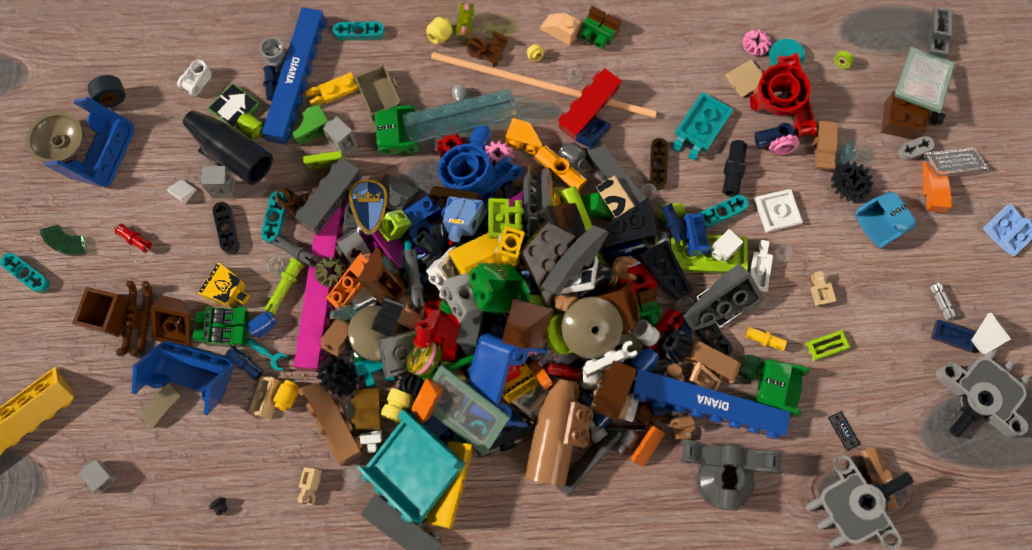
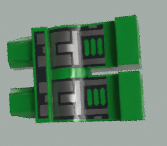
M206 307V311L196 312L195 322L197 324H204V329L194 330L193 340L204 343L207 346L246 348L248 333L246 328L249 322V310L246 307Z

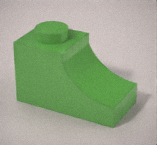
M319 105L309 107L306 111L302 112L304 116L303 122L292 133L299 146L325 133L323 128L328 120Z

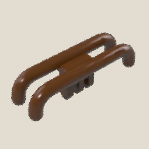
M129 280L126 282V286L129 289L128 299L132 300V303L127 308L128 314L125 319L121 348L116 350V355L123 357L128 353L132 330H139L137 348L133 349L131 354L134 357H140L146 345L152 303V287L148 281L141 283V286L144 288V301L142 311L136 308V285L133 281Z

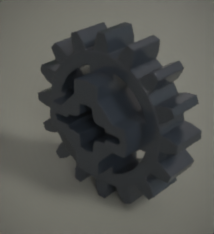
M855 161L852 165L846 162L844 165L840 164L832 173L833 176L830 181L834 183L831 185V188L837 189L835 194L840 193L841 199L847 197V201L850 202L854 198L856 202L860 198L864 199L872 190L871 186L874 182L870 180L873 178V175L867 174L869 169H862L863 164L857 166Z
M336 356L332 359L327 357L326 360H323L318 365L319 367L316 372L319 374L316 377L321 380L320 386L324 385L326 387L325 391L330 390L332 396L337 393L339 398L343 395L347 397L357 388L356 386L359 384L356 380L358 375L353 373L355 369L349 367V362L344 363L343 358L338 360Z

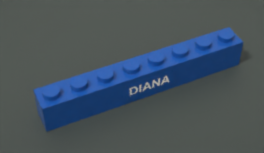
M301 8L263 127L262 135L266 141L287 145L289 139L293 136L292 128L298 120V108L302 106V95L308 87L307 79L312 74L313 60L317 58V47L322 41V30L327 25V19L324 17L322 10Z
M636 370L628 396L634 397L633 400L638 402L649 401L653 402L652 405L655 407H671L672 411L677 413L689 412L692 417L700 419L703 417L710 418V422L722 424V422L728 423V427L734 429L746 428L749 433H763L769 439L778 440V437L787 435L790 412L644 370Z

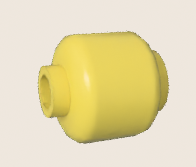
M442 17L435 18L426 29L428 39L434 44L445 43L453 33L451 22Z

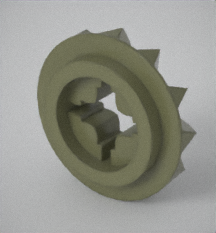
M332 256L323 258L317 263L315 268V276L318 282L330 288L335 287L346 272L345 264L340 259L333 258ZM333 266H335L334 272L336 273V275L332 274L331 276L326 278L328 273L326 269H331Z

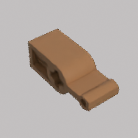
M819 121L816 125L817 133L814 135L815 169L834 171L838 123Z
M350 305L346 308L342 316L333 322L321 338L322 349L337 357L349 343V323L359 310Z

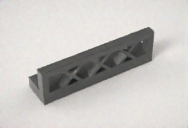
M527 164L524 166L523 174L524 215L537 216L539 228L544 222L552 220L547 206L553 207L552 171L546 167L539 173H536Z

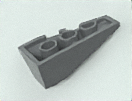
M737 264L724 273L683 317L690 329L695 331L712 325L719 319L732 318V315L739 312H749L765 300L751 274L742 265Z

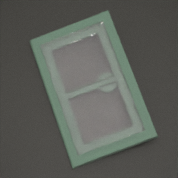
M911 47L894 97L941 113L956 63Z
M441 365L432 380L443 387L444 390L432 415L485 456L510 417Z

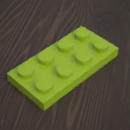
M671 233L670 247L683 272L724 274L737 264L742 265L748 271L747 237L738 236L743 241V244L723 263L721 260L715 259L711 251L710 254L689 257L686 239L675 243ZM707 235L710 249L722 235Z

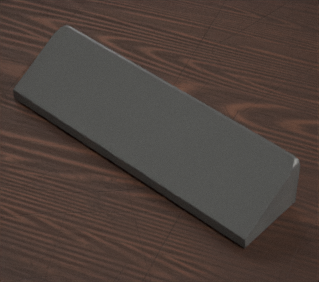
M607 428L605 431L608 435L596 444L594 443L568 472L566 486H557V488L563 494L569 496L622 436L621 432Z

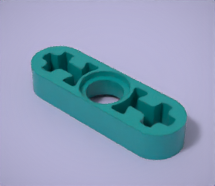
M338 22L333 26L334 36L340 41L380 40L385 36L384 26L380 22ZM357 28L364 29L361 34H355L354 31Z
M277 191L270 195L261 231V236L267 244H273V240L278 242L274 238L281 235L287 208L283 210L279 205L280 209L277 208L275 201ZM280 192L278 196L283 199L282 202L288 203V199ZM272 214H280V218L277 221H270ZM272 230L275 235L268 238L267 234H270Z
M736 195L702 211L701 213H703L705 218L711 217L712 214L714 216L708 223L704 221L705 229H709L743 213L748 206L747 198L742 195ZM736 201L738 203H742L741 208L740 206H736L733 209H731V207L735 205ZM724 208L727 210V215L720 216L717 210Z
M7 253L1 258V266L36 293H44L48 290L50 286L49 280L13 253ZM12 260L18 266L15 268L8 262ZM24 269H29V275L22 278L21 272ZM34 278L40 281L42 284L40 287L32 281Z

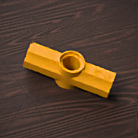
M546 145L542 146L535 155L536 160L552 171L555 179L561 180L568 187L576 186L579 192L586 184L587 180L575 169L569 167L567 159L560 158ZM563 167L565 170L559 171L556 168Z

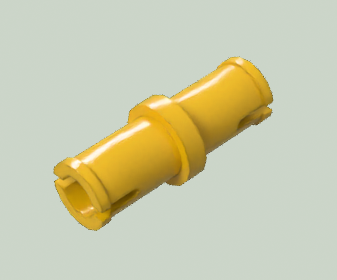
M749 326L745 338L762 343L761 346L765 347L767 345L782 352L787 343L786 339L784 340L771 335L769 331L763 332Z

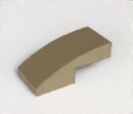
M167 383L151 399L139 416L152 428H157L166 414L174 410L183 394L170 383Z

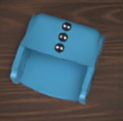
M889 191L882 196L876 197L863 204L854 212L863 231L879 249L893 243L917 227L915 225L916 218L896 192Z

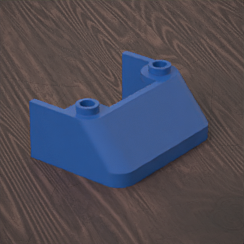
M89 97L76 99L73 102L75 105L90 112L87 124L90 129L97 132L83 164L78 161H71L65 164L56 160L45 162L44 166L76 181L98 187L109 186L113 182L134 134V125L128 119Z
M483 334L477 342L467 385L510 417L506 425L527 427L528 423L515 412H512L508 405L500 403L509 366L523 364L527 359L529 351L547 354L548 350L544 347L542 349L521 348L502 343L503 335ZM465 395L463 396L462 400L463 406L468 400V397ZM473 401L467 408V411L492 422L495 420L493 416Z
M171 341L161 342L133 365L131 393L136 394L145 385L158 389L165 386L168 382L203 392L202 400L205 402L203 415H208L222 401L233 372L234 361L224 356Z

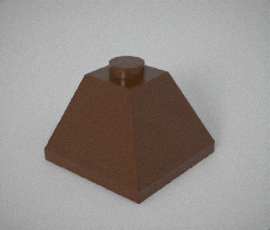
M162 295L151 306L152 340L161 342L171 341L190 347L191 312L181 299Z
M513 298L502 343L521 348L542 349L553 309Z

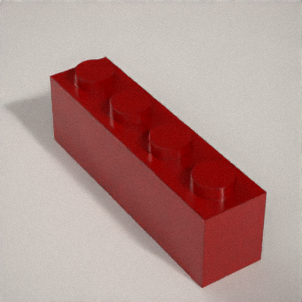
M606 68L594 75L590 86L586 85L583 88L581 97L574 99L570 105L571 109L567 113L564 112L558 119L559 129L574 141H576V135L600 113L621 87L622 80Z

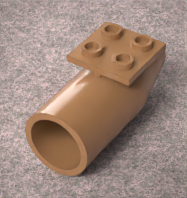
M560 379L554 380L536 419L525 479L565 487L573 446L586 448V444L589 441V427L593 420V409L576 403L574 382Z

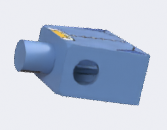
M448 197L443 223L447 232L450 233L448 238L451 241L459 242L462 235L473 236L487 215V210L482 200Z

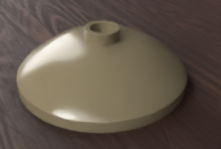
M64 112L48 113L32 124L27 133L26 144L30 154L40 162L45 163L56 160L65 162L72 158L81 148L84 132L79 121L72 115Z
M586 297L574 302L565 312L561 324L562 337L568 348L581 357L591 359L603 357L605 353L613 350L619 343L623 330L622 319L618 310L610 302L598 297ZM594 326L598 327V331L596 333L591 332V329Z
M372 305L360 309L352 317L348 327V338L353 349L360 356L371 361H382L378 338L386 335L371 330L373 320L380 305ZM397 322L392 334L407 331V328Z

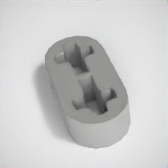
M922 136L906 142L898 150V155L904 161L916 159L928 154L934 147V141L928 136ZM921 144L928 146L927 148L925 146L919 148ZM912 149H913V151H912L911 153H909V152L906 153V152H905V150L909 151V150H912Z

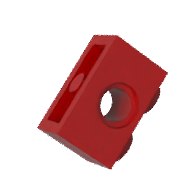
M642 263L627 269V273L636 275V278H640L643 282L642 284H636L633 280L631 281L634 294L637 293L638 295L639 292L657 289L659 282ZM619 278L617 285L630 281Z

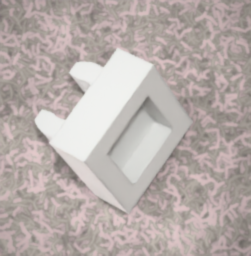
M382 430L362 432L360 443L367 444L368 453L377 452V443L383 439Z

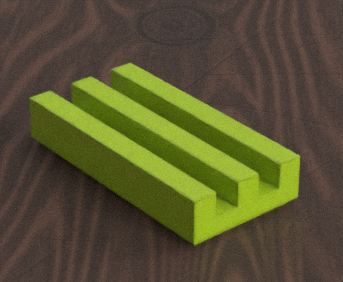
M843 330L805 343L806 347L809 348V354L812 355V361L851 348ZM837 336L841 337V339L827 343L816 348L813 347L814 344L826 341ZM841 343L844 344V346H841L839 348L821 353L819 355L816 354V352L824 350L826 348Z

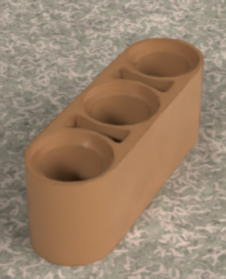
M692 340L694 342V345L691 347L693 351L688 354L689 358L685 357L684 360L694 366L697 362L701 363L717 378L728 383H735L741 363L702 342Z

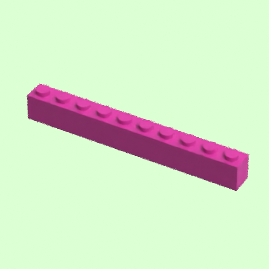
M349 195L319 235L314 234L311 253L318 256L319 262L323 258L331 256L338 259L339 253L335 249L337 246L335 240L343 236L346 202H349ZM309 266L294 360V367L299 371L316 372L319 367L318 365L323 360H326L324 349L321 348V338L331 326V317L329 315L334 305L326 297L333 288L325 287L318 282L315 276L316 266ZM333 266L331 269H326L328 271L326 278H328L332 274H336L334 272L335 266Z

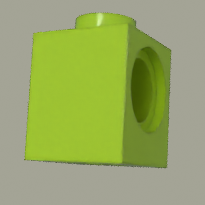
M402 209L387 212L378 229L387 241L402 238L412 223Z

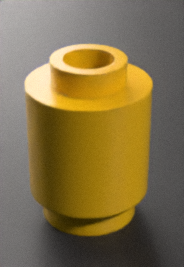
M285 380L280 385L273 399V402L276 403L274 407L282 411L291 409L299 394L297 390L300 386Z

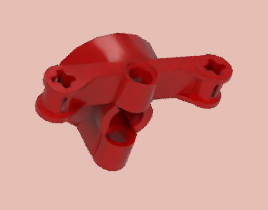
M798 53L785 57L780 55L777 58L778 64L769 67L762 74L753 95H750L752 111L767 110L770 113L781 116L793 114L795 136L797 138L810 134L814 136L817 133V126L809 100L811 93L810 81L806 73L802 71ZM786 91L788 99L778 98L774 95V92L785 93Z
M434 285L435 298L433 301L425 303L424 320L418 321L415 324L417 336L414 338V344L417 347L425 348L422 353L423 358L427 356V348L434 342L437 347L434 360L454 362L459 359V352L461 351V346L456 343L460 322L453 314H448L441 310L440 302L443 299L439 295V289Z

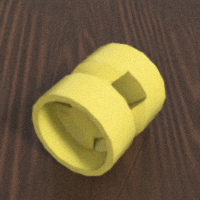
M391 389L387 397L389 403L384 404L380 415L400 423L402 420L398 417L399 413L402 410L407 411V409H411L415 397L400 390Z

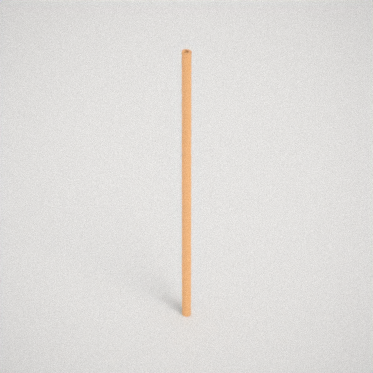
M432 53L431 59L577 98H580L582 95V91L439 53ZM610 99L606 104L607 106L655 118L657 113L655 110Z

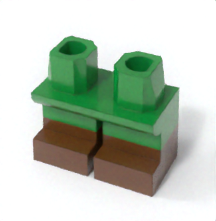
M592 6L587 18L582 22L580 39L588 41L590 37L596 39L594 45L599 49H603L606 44H611L620 31L622 20L610 14L606 15V12Z
M655 288L640 292L638 295L637 293L634 294L641 320L647 319L652 327L657 326L660 322L659 314L661 308L657 302Z

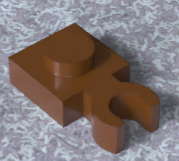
M647 401L638 403L634 419L646 427L651 423L662 431L657 422L663 421L667 423L668 419L664 416L654 417L650 404Z

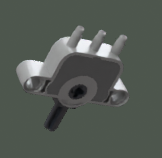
M996 348L985 354L984 357L969 363L965 369L952 362L939 367L936 371L938 381L956 396H961L960 402L962 407L960 410L963 413L949 429L950 434L959 438L972 421H978L982 417H986V421L1006 437L1012 438L1027 433V421L1015 411L1026 398L1025 386L1030 379V375L1024 374L1018 381L1009 373L1014 365L1012 361H1008L1001 367L992 360L998 352ZM946 369L950 371L951 377L947 375ZM1012 424L1016 426V431L1013 429Z
M840 454L836 456L834 468L840 479L827 485L822 490L819 498L805 506L808 511H811L823 505L830 515L817 524L819 530L835 524L841 535L828 543L830 548L833 549L846 542L857 544L877 534L887 549H898L902 543L901 536L884 509L886 502L891 500L889 496L913 484V478L908 472H905L883 485L880 482L873 485L866 483L848 455ZM839 459H847L850 463L849 467L845 470L840 469L837 466ZM862 497H872L873 499L870 501L871 505L868 506L866 503L862 504ZM887 534H895L897 536L896 542L893 544L887 543L885 541Z

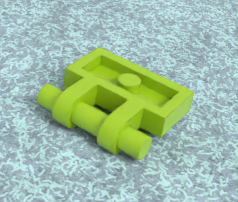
M489 198L488 239H499L505 226L524 232V225H522L524 208H522L521 200H515L514 207H509V199ZM509 215L514 216V224H509Z

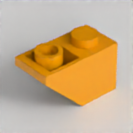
M512 118L506 135L508 146L512 147V149L525 150L529 154H537L538 150L542 147V143L529 122Z

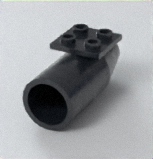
M195 110L185 115L183 125L201 146L198 152L217 166H226L228 170L249 185L260 182L267 175L273 163V155L227 122Z

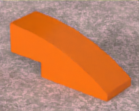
M924 161L923 197H926L927 211L946 213L952 208L947 172L939 171L934 162Z

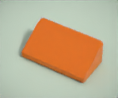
M428 377L411 408L421 424L430 418L444 390L443 387Z
M654 425L651 426L631 456V460L640 466H644L665 436V433Z

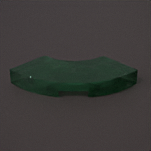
M58 224L39 230L45 243L53 250L67 256L87 254L84 239L81 235H66Z

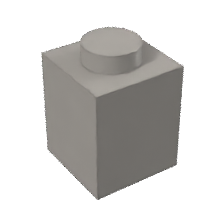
M96 459L86 463L83 470L79 473L93 492L103 493L118 479L103 461Z

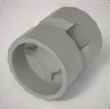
M275 37L263 40L260 45V52L267 66H274L275 70H281L287 55L283 43Z

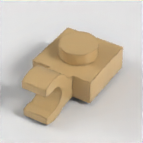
M822 271L814 272L811 275V279L815 286H812L810 289L815 307L836 302L832 284H825Z
M303 468L299 488H302L298 496V503L305 504V500L308 497L307 504H315L316 498L313 490L317 491L322 470Z

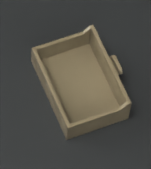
M384 63L375 69L354 76L372 121L375 120L377 111L402 106L395 90L398 88L394 78H390Z

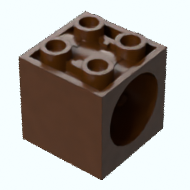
M631 281L615 285L611 288L606 287L594 290L588 296L602 298L610 302L618 310L623 324L622 334L633 332V329L641 320Z

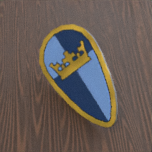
M360 180L350 188V206L360 229L365 234L372 235L382 223L387 205L386 188L375 180Z

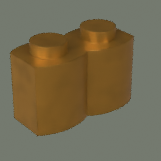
M379 388L356 389L355 395L351 396L352 407H355V415H352V427H355L358 432L382 430V416L380 415L381 390Z

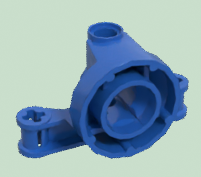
M462 144L453 147L443 155L438 165V176L446 188L476 192L483 197L484 204H488L489 198H494V191L505 182L516 180L523 171V168L520 165H516L510 156H505L493 166L484 149L474 144ZM446 206L443 208V210H442V212H441V216H442L443 218H444Z

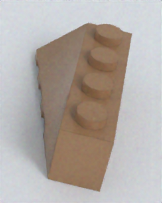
M320 382L299 388L297 391L300 396L307 400L306 407L312 416L316 417V425L321 433L326 436L325 441L337 463L342 466L362 455L361 448L363 445L360 443L358 436L354 438L351 432L354 428L349 419H344L342 413L345 411L340 402H335L331 391L328 390L326 392V387L324 385L320 386Z

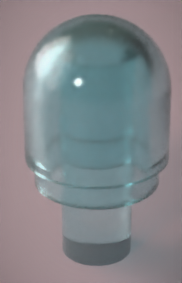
M351 304L341 305L336 310L330 311V318H338L340 321L351 320L357 309Z

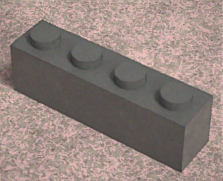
M342 158L335 162L329 174L321 179L316 191L309 195L306 204L298 209L295 217L298 223L318 236L349 195L351 186L362 178L360 169Z
M375 494L360 514L405 550H440L443 546L439 542L441 538L432 531L428 534L423 530L425 526L422 523H408L401 517L402 513L398 509L392 508L387 503L388 499L385 496L379 497Z

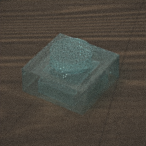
M847 140L843 145L839 164L844 165L855 158V141Z

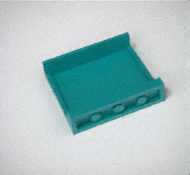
M402 410L398 415L402 420L367 466H358L357 469L362 473L361 477L365 481L375 486L374 490L379 495L385 496L388 499L387 503L392 508L398 509L402 513L401 517L408 523L420 524L466 463L430 429L421 424L417 417L408 411Z

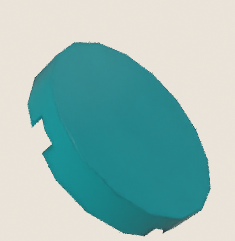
M784 38L772 45L768 55L771 66L778 64V56L782 55L785 57L798 53L800 64L802 65L805 60V51L799 42Z

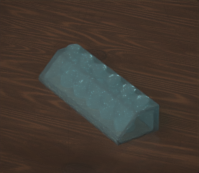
M510 89L402 115L409 142H418L517 117L515 99Z

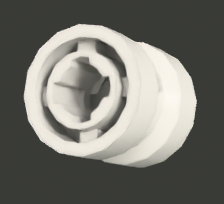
M640 320L632 332L634 337L641 340L648 347L654 345L660 336L659 331L646 320Z

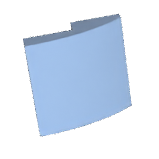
M1012 204L1006 205L982 228L994 242L1012 256H1015L1032 240L1031 220L1029 218H1022Z

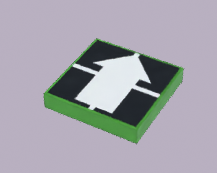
M232 83L208 107V110L220 120L229 123L238 130V118L244 113L252 115L260 107V104Z

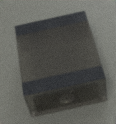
M576 203L546 206L533 213L539 220L538 229L544 222H549L577 238L586 232Z

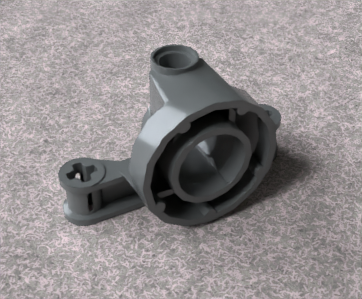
M693 440L681 441L683 455L680 458V462L700 464L696 474L697 490L702 499L710 506L721 510L738 511V508L746 503L752 495L755 485L753 472L782 474L780 457L783 456V452L741 449V447L733 445H709ZM723 467L730 468L736 475L737 482L735 487L732 488L733 490L722 489L724 484L721 475L725 470Z

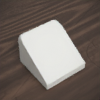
M181 179L170 186L167 191L185 204L195 193L196 189Z

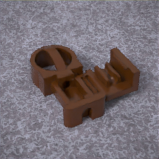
M494 30L493 40L491 43H488V46L480 38H471L467 42V52L471 57L477 59L482 57L493 63V67H496L498 60L502 59V51L508 43V37ZM471 45H475L480 50L472 51L469 49V47Z
M281 187L276 192L275 201L283 210L287 208L295 218L298 209L306 204L308 195L313 191L309 189L303 199L301 197L298 199L291 188ZM280 192L288 199V203L282 202L279 199L278 194Z

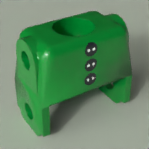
M411 105L396 106L376 112V140L379 154L406 156L419 153L418 129L414 118L416 117L415 107Z
M479 263L477 267H473L470 270L469 281L473 298L479 310L492 313H509L513 298L521 300V296H523L522 301L529 302L531 291L526 281L513 265Z
M770 359L765 360L755 397L756 403L790 412V417L800 416L802 411L797 409L802 392V376H807L810 373V369L796 364Z

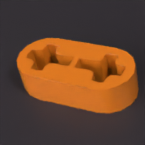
M537 359L528 364L544 390L553 385Z

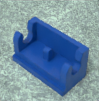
M703 213L685 214L682 223L684 234L687 237L686 244L689 257L710 254Z

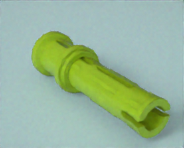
M294 258L289 259L288 267L285 272L281 273L282 279L264 308V310L274 315L291 285L298 281L297 277L300 271L306 267V265Z

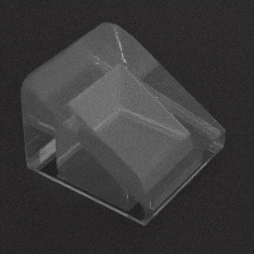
M544 341L543 347L548 350L547 354L537 352L532 354V357L540 367L561 356L555 354L546 341Z

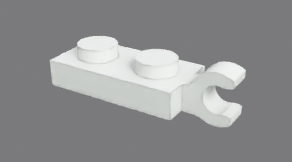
M761 240V243H759L758 252L752 253L749 273L760 292L767 293L773 255L767 254L769 241Z
M632 341L626 342L622 350L617 352L611 350L605 353L604 358L598 361L595 358L586 362V366L583 367L586 377L589 378L604 371L606 366H611L613 360L621 363L627 358L635 357L637 351L632 353L627 351V347L632 345Z

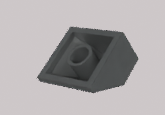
M387 174L382 182L387 192L385 214L399 209L404 211L409 208L420 190Z

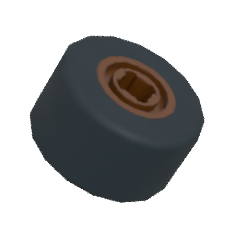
M102 75L94 78L88 84L90 98L107 108L115 107L125 99L126 94L122 82L116 76Z

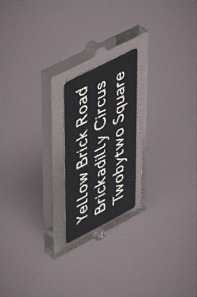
M975 147L929 152L923 155L929 164L928 167L933 170L937 177L984 172L989 169L983 160L984 158L980 156Z

